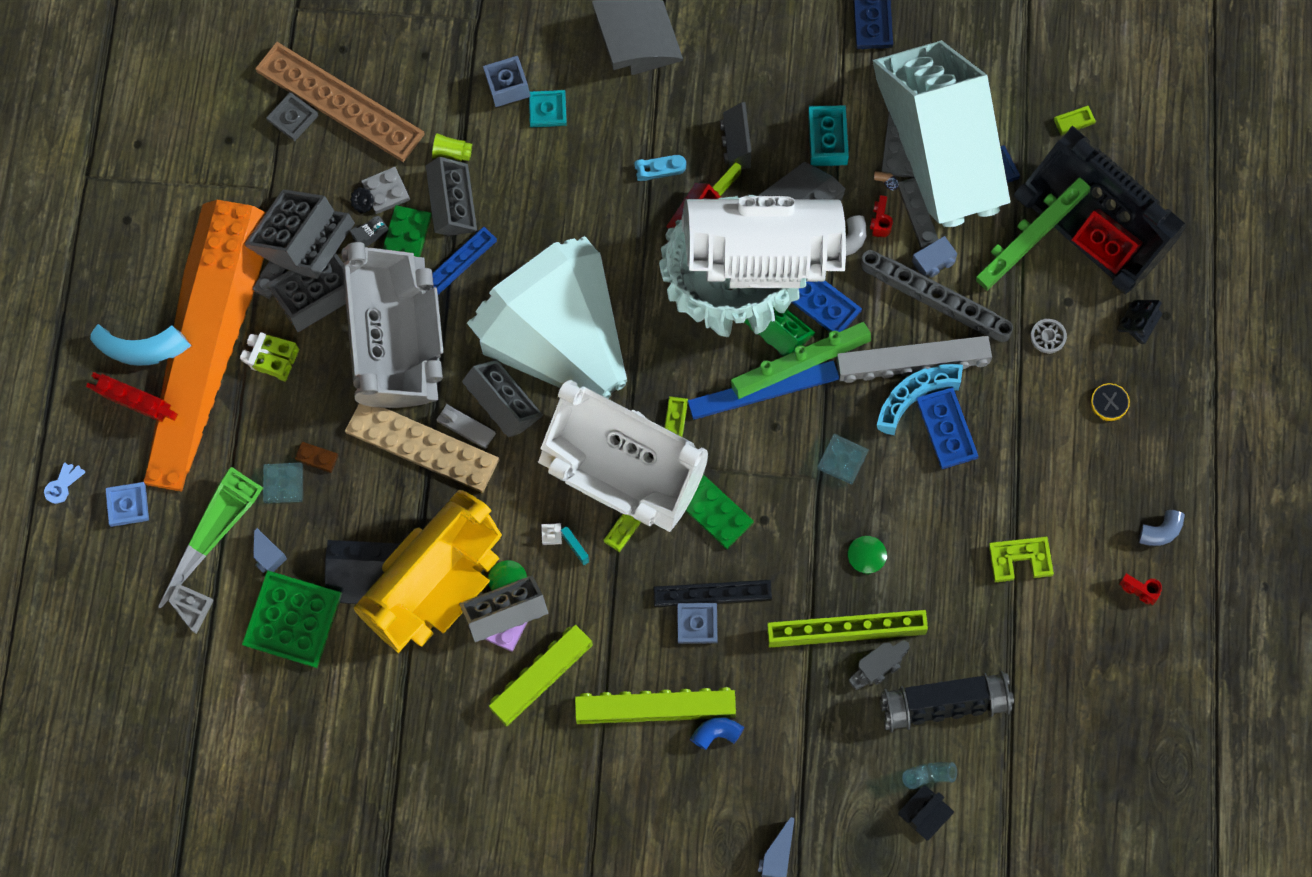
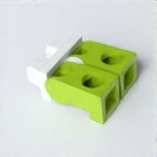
M261 332L259 335L250 334L247 344L254 348L252 352L244 350L240 356L241 361L248 364L252 370L275 376L279 380L286 382L292 368L291 364H294L299 352L297 344Z

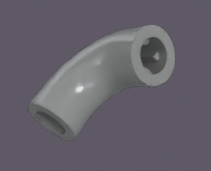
M853 216L846 220L848 226L846 256L854 254L863 246L867 237L864 216Z

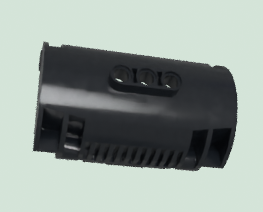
M1072 126L1058 140L1028 181L1017 189L1013 197L1025 207H1032L1041 215L1049 207L1043 202L1049 194L1054 195L1058 199L1079 177L1091 187L1090 192L1054 228L1113 279L1111 283L1126 295L1166 256L1182 235L1186 224L1170 209L1165 210L1162 208L1158 199H1155L1148 190L1139 185L1133 177L1128 175L1126 171H1123L1118 164L1112 161L1110 157H1107L1099 148L1094 149L1090 145V140ZM1098 187L1102 190L1101 196L1097 193ZM1111 199L1116 202L1115 208L1111 205ZM1096 209H1101L1143 242L1135 255L1117 274H1114L1072 241L1073 237ZM1125 211L1130 215L1129 220L1125 217Z

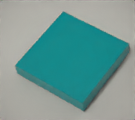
M565 90L530 92V127L567 126Z

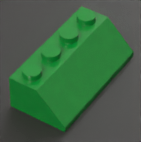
M774 307L775 321H770L767 328L763 332L758 333L767 344L772 345L782 356L795 352L797 346H804L815 334L810 327L788 309L784 313H779ZM745 319L744 323L752 330L749 320Z

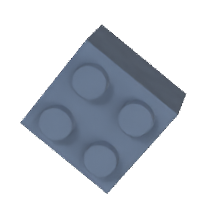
M518 56L483 66L495 107L530 97L528 84Z

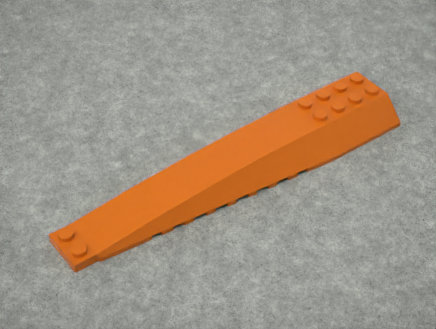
M214 200L202 205L183 274L174 327L184 335L192 346L178 356L168 358L160 399L170 404L171 407L169 409L178 415L175 421L166 417L163 422L156 420L148 468L144 478V483L148 486L181 492L183 490L186 475L192 466L203 435L204 426H206L209 419L208 415L211 408H213L216 393L221 386L223 374L226 372L228 360L233 353V346L236 339H238L241 324L244 322L245 313L254 295L253 287L259 279L264 261L262 256L245 246L246 241L266 214V212L255 206L223 200Z

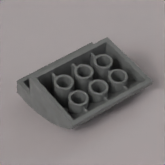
M663 0L592 1V8L613 70L628 66L631 75L683 61Z
M283 189L250 235L245 246L285 269L318 279L355 222L349 213L334 211L327 198L323 195Z

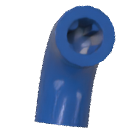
M712 718L703 722L694 731L690 741L704 750H707L710 743L717 737H723L735 744L745 727L728 718Z

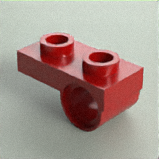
M880 195L879 202L875 201L873 212L877 214L876 218H872L870 229H873L872 236L887 237L891 233L893 220L889 215L884 214L888 196ZM880 224H886L888 227L882 228Z
M1127 573L1119 584L1127 593H1134L1139 596V599L1145 604L1154 605L1162 591V585L1158 580L1149 579L1143 584ZM1147 586H1152L1156 593L1148 592Z

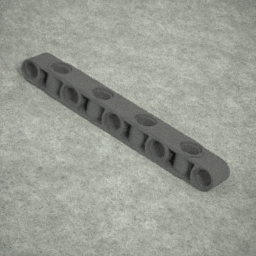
M868 250L863 254L861 268L866 273L999 342H1006L1010 339L1013 330L1012 323L995 312L873 250ZM871 259L874 263L869 264L866 260ZM899 277H906L907 280L901 281ZM932 294H939L940 298H934ZM971 311L974 313V315L969 316L965 312ZM999 329H1006L1008 333H1001Z

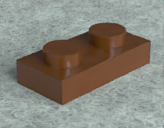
M302 442L295 460L332 473L339 455L338 453Z

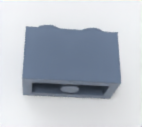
M944 236L915 253L912 263L920 274L927 278L929 276L932 278L944 267L949 268L955 264L957 252Z

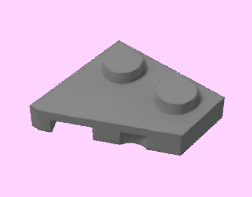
M180 584L176 585L169 599L171 605L195 634H197L214 601L212 598Z

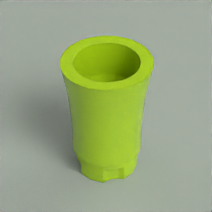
M436 133L432 159L443 157L462 161V159L469 161L472 144Z

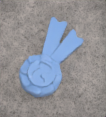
M64 463L58 480L49 482L45 487L44 494L46 499L54 504L64 502L69 495L68 486L81 477L85 470L81 469L79 465L74 469L73 464L67 465Z

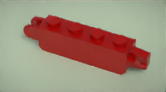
M93 372L91 376L98 380L97 384L87 383L86 385L87 388L95 391L102 397L159 422H163L165 417L175 421L178 415L169 409L171 405L163 399L104 374L99 375Z

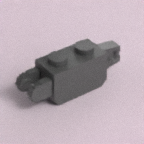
M902 640L895 646H892L891 643H883L859 661L858 671L849 679V683L855 690L867 684L871 686L874 683L875 685L881 683L887 673L891 672L893 674L901 668L902 657L908 653L910 648L909 642Z

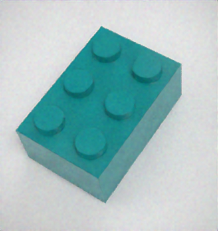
M846 105L809 107L810 165H847L849 152Z

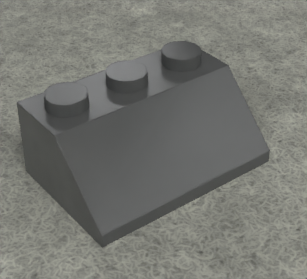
M741 102L723 112V119L720 120L721 131L724 130L725 136H722V146L726 147L727 153H724V163L728 164L729 169L735 162L741 165V169L751 168V144L746 103Z

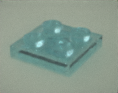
M833 434L817 469L853 485L869 449Z
M264 464L263 502H303V464Z

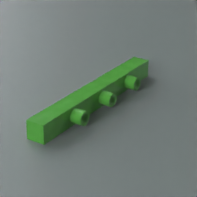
M1079 177L1058 199L1054 195L1049 194L1043 201L1049 207L1032 224L1023 219L1017 226L1022 233L1005 250L999 244L992 249L991 253L996 258L977 276L976 282L988 291L1090 192L1091 187Z
M864 322L841 332L832 331L829 333V337L807 347L797 346L795 352L772 362L768 360L763 361L761 367L731 379L732 389L738 399H741L832 359L839 353L848 352L870 342L871 332Z

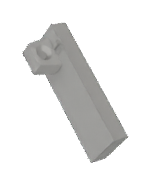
M446 404L436 419L438 423L484 449L488 447L496 434L492 429Z

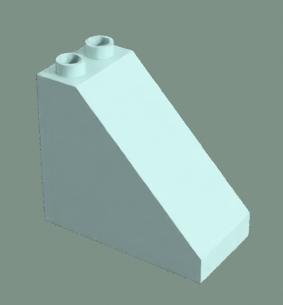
M942 40L873 60L877 83L899 132L901 143L908 161H910L928 213L939 224L942 223L944 227H954L964 222V216L974 213L981 217L992 216L1000 211L999 206L1010 203L987 74Z

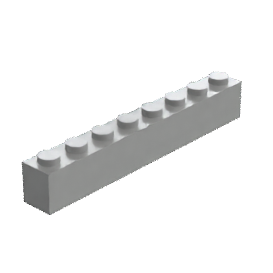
M989 336L839 353L837 354L836 361L839 380L851 383L856 381V379L872 380L875 377L881 376L883 378H891L898 374L909 376L922 369L938 367L943 364L963 365V369L974 365L984 367L990 364L992 353Z

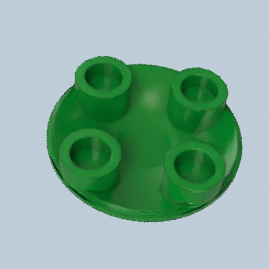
M862 536L851 543L848 549V559L855 570L865 575H870L884 566L887 559V551L879 539L872 536Z
M501 561L493 566L489 573V587L493 591L526 578V571L515 561Z

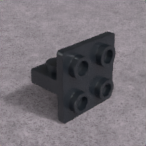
M1133 300L1126 314L1121 319L1117 330L1119 332H1129L1140 344H1145L1163 314L1159 310L1162 302L1160 300Z
M923 785L898 812V815L926 841H929L953 815L954 811L943 802L945 797L941 793L935 794L926 785Z

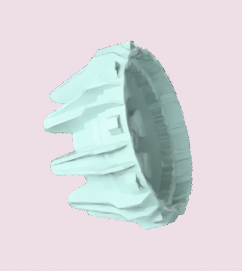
M735 196V197H726V198H722V197H721V198H719V199H740V198H738V196ZM682 219L676 221L675 228L668 229L666 239L669 242L661 247L663 259L659 261L663 282L671 283L667 289L668 299L676 301L677 310L679 312H686L696 322L705 319L706 328L711 327L718 335L729 337L733 320L735 323H744L745 319L749 320L755 334L761 333L767 328L770 321H775L773 307L777 312L784 313L792 301L799 300V288H730V278H725V282H707L706 271H689L685 235L682 232ZM802 278L800 288L806 287V278Z

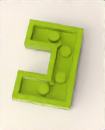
M1048 537L989 543L994 582L1013 581L1015 579L1012 561L1030 560L1033 578L1054 575Z

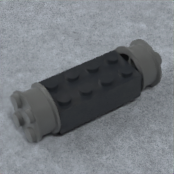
M999 671V674L990 676L983 673L982 676L906 687L905 690L903 686H900L899 690L893 691L883 689L880 707L881 711H884L885 718H883L885 730H889L890 733L894 729L904 727L910 730V723L920 725L925 721L933 720V722H939L949 717L959 719L968 714L978 716L982 715L986 710L989 717H993L995 713L1005 712L1008 715L1012 711V704H1014L1013 693L1009 692L1008 685H1010L1008 673Z

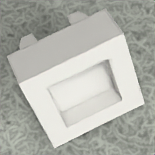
M561 523L541 524L543 545L562 544Z

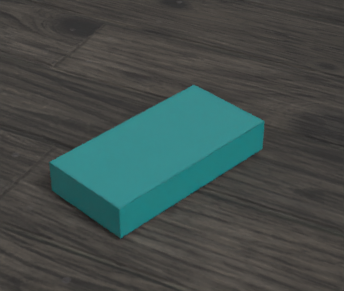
M568 527L561 529L562 537L583 566L589 563L588 554Z

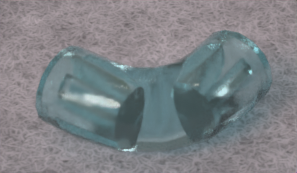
M953 762L922 764L906 770L903 773L902 780L909 789H916L929 783L954 782L957 778V767Z

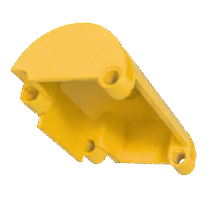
M458 490L423 530L416 528L407 536L382 566L384 574L353 607L358 616L397 653L410 640H413L422 647L433 635L432 627L444 634L462 614L459 603L477 597L490 582L481 572L483 570L489 572L499 560V557L491 548L499 541L502 534L489 515L491 509L484 502L463 490Z

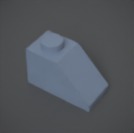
M258 528L254 531V559L257 562L255 566L262 573L267 572V570L274 572L287 558Z

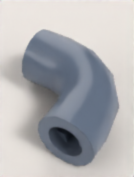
M1176 510L1165 511L1164 521L1160 526L1152 527L1143 524L1138 543L1148 546H1161L1170 543L1179 535L1185 514Z

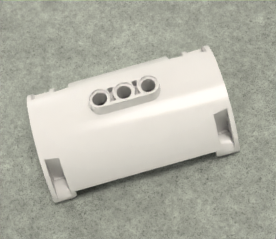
M744 196L740 199H686L684 202L682 232L685 235L687 265L689 266V271H706L707 282H725V278H730V288H800L802 278H806V282H824L826 271H845L846 233L844 211L840 200L793 199L788 196Z
M572 380L563 383L558 393L560 400L542 443V453L538 463L549 468V474L562 481H566V484L625 515L632 516L648 526L655 524L670 532L684 514L698 488L708 459L707 450L702 447L700 449L695 448L694 443L584 386L579 388L577 383ZM615 435L619 436L620 442L617 441ZM632 443L636 445L637 451L633 449ZM648 452L652 453L653 459L649 457Z

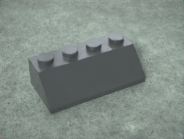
M438 157L426 165L434 232L447 236L476 232L477 225L468 164Z
M497 360L473 366L462 381L467 390L473 394L479 404L508 437L522 433L543 416Z
M533 575L459 603L474 642L485 640L490 636L503 633L510 628L521 626L528 621L549 614L543 594Z

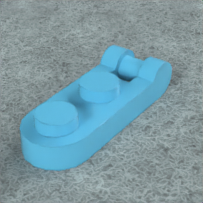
M681 155L637 160L634 162L635 169L638 172L636 174L637 180L645 181L682 174L686 170V160ZM650 168V171L646 172L645 169Z

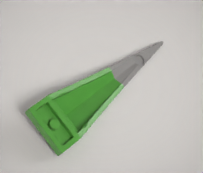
M229 467L220 483H218L158 608L163 607L171 597L176 585H181L232 526L252 506L263 487L233 467Z

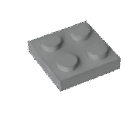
M396 167L362 180L363 186L373 194V208L376 214L410 200Z

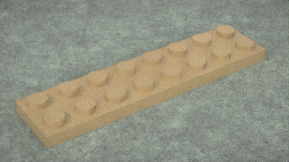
M359 403L345 430L346 434L481 493L484 492L499 462V457L386 408L370 407Z

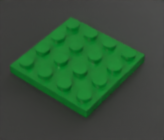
M267 570L242 645L318 668L342 593Z

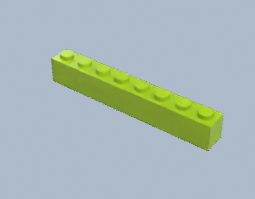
M926 610L771 622L767 624L769 648L926 635L928 630Z
M727 687L719 688V691L702 688L699 689V692L681 689L676 693H671L670 690H661L659 693L652 694L651 691H640L639 694L620 692L619 695L603 692L600 693V696L582 693L580 696L575 697L577 724L736 718L735 690Z

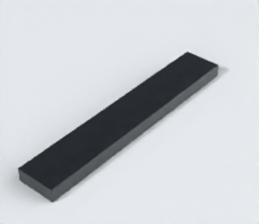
M771 580L653 587L655 607L678 606V603L718 604L772 600Z

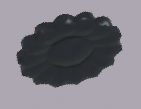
M359 187L351 193L350 201L354 210H357L359 213H366L373 207L374 199L370 190H367L365 187Z

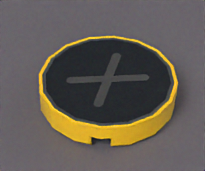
M1107 383L1095 389L1090 405L1092 411L1102 420L1115 421L1126 414L1130 400L1127 392L1117 384Z

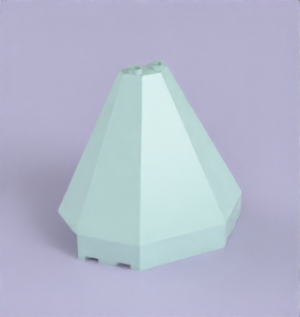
M585 236L581 237L578 241L575 238L566 240L562 245L556 242L493 287L489 292L491 297L481 303L475 311L477 315L467 322L480 339L483 355L559 388L566 381L572 380L577 383L579 388L584 386L609 399L611 393L615 390H621L626 385L627 378L601 254Z

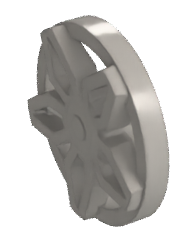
M1053 319L1038 321L1031 331V342L1034 347L1047 354H1052L1062 349L1067 339L1064 326ZM1051 323V325L1048 328L1043 324ZM1058 328L1061 329L1063 336L1060 334H1056L1058 332ZM1035 329H1036L1037 332H1038V334H1040V335H1037V336L1034 338V332H1035Z

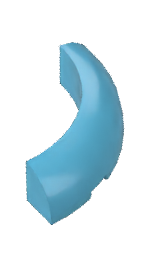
M98 324L93 329L90 337L93 344L108 357L121 363L137 366L158 364L159 361L178 356L192 346L184 335L172 325L160 334L147 339L124 340L112 336L109 331Z
M943 364L938 367L925 368L904 379L892 390L883 404L878 417L877 429L883 433L895 435L901 416L918 397L951 387L959 391L963 365Z

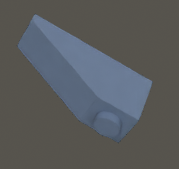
M790 817L765 853L764 860H760L758 872H762V877L787 876L794 818Z

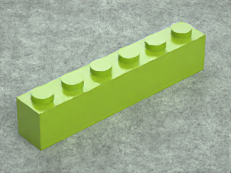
M577 625L572 628L568 627L562 633L563 637L559 641H553L548 646L549 650L544 655L542 653L534 659V664L530 668H524L519 674L520 677L515 682H509L501 695L497 694L492 698L489 708L506 727L593 646L592 640Z

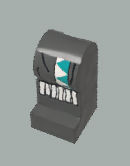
M376 216L368 223L358 228L354 227L350 232L355 242L364 243L365 247L385 235L388 227L380 216Z

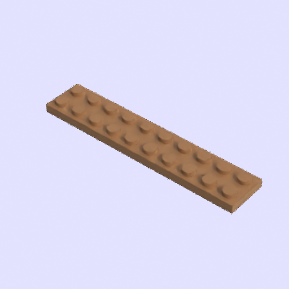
M278 42L275 43L256 67L257 73L286 91L291 92L299 99L402 162L406 160L425 135L421 129Z

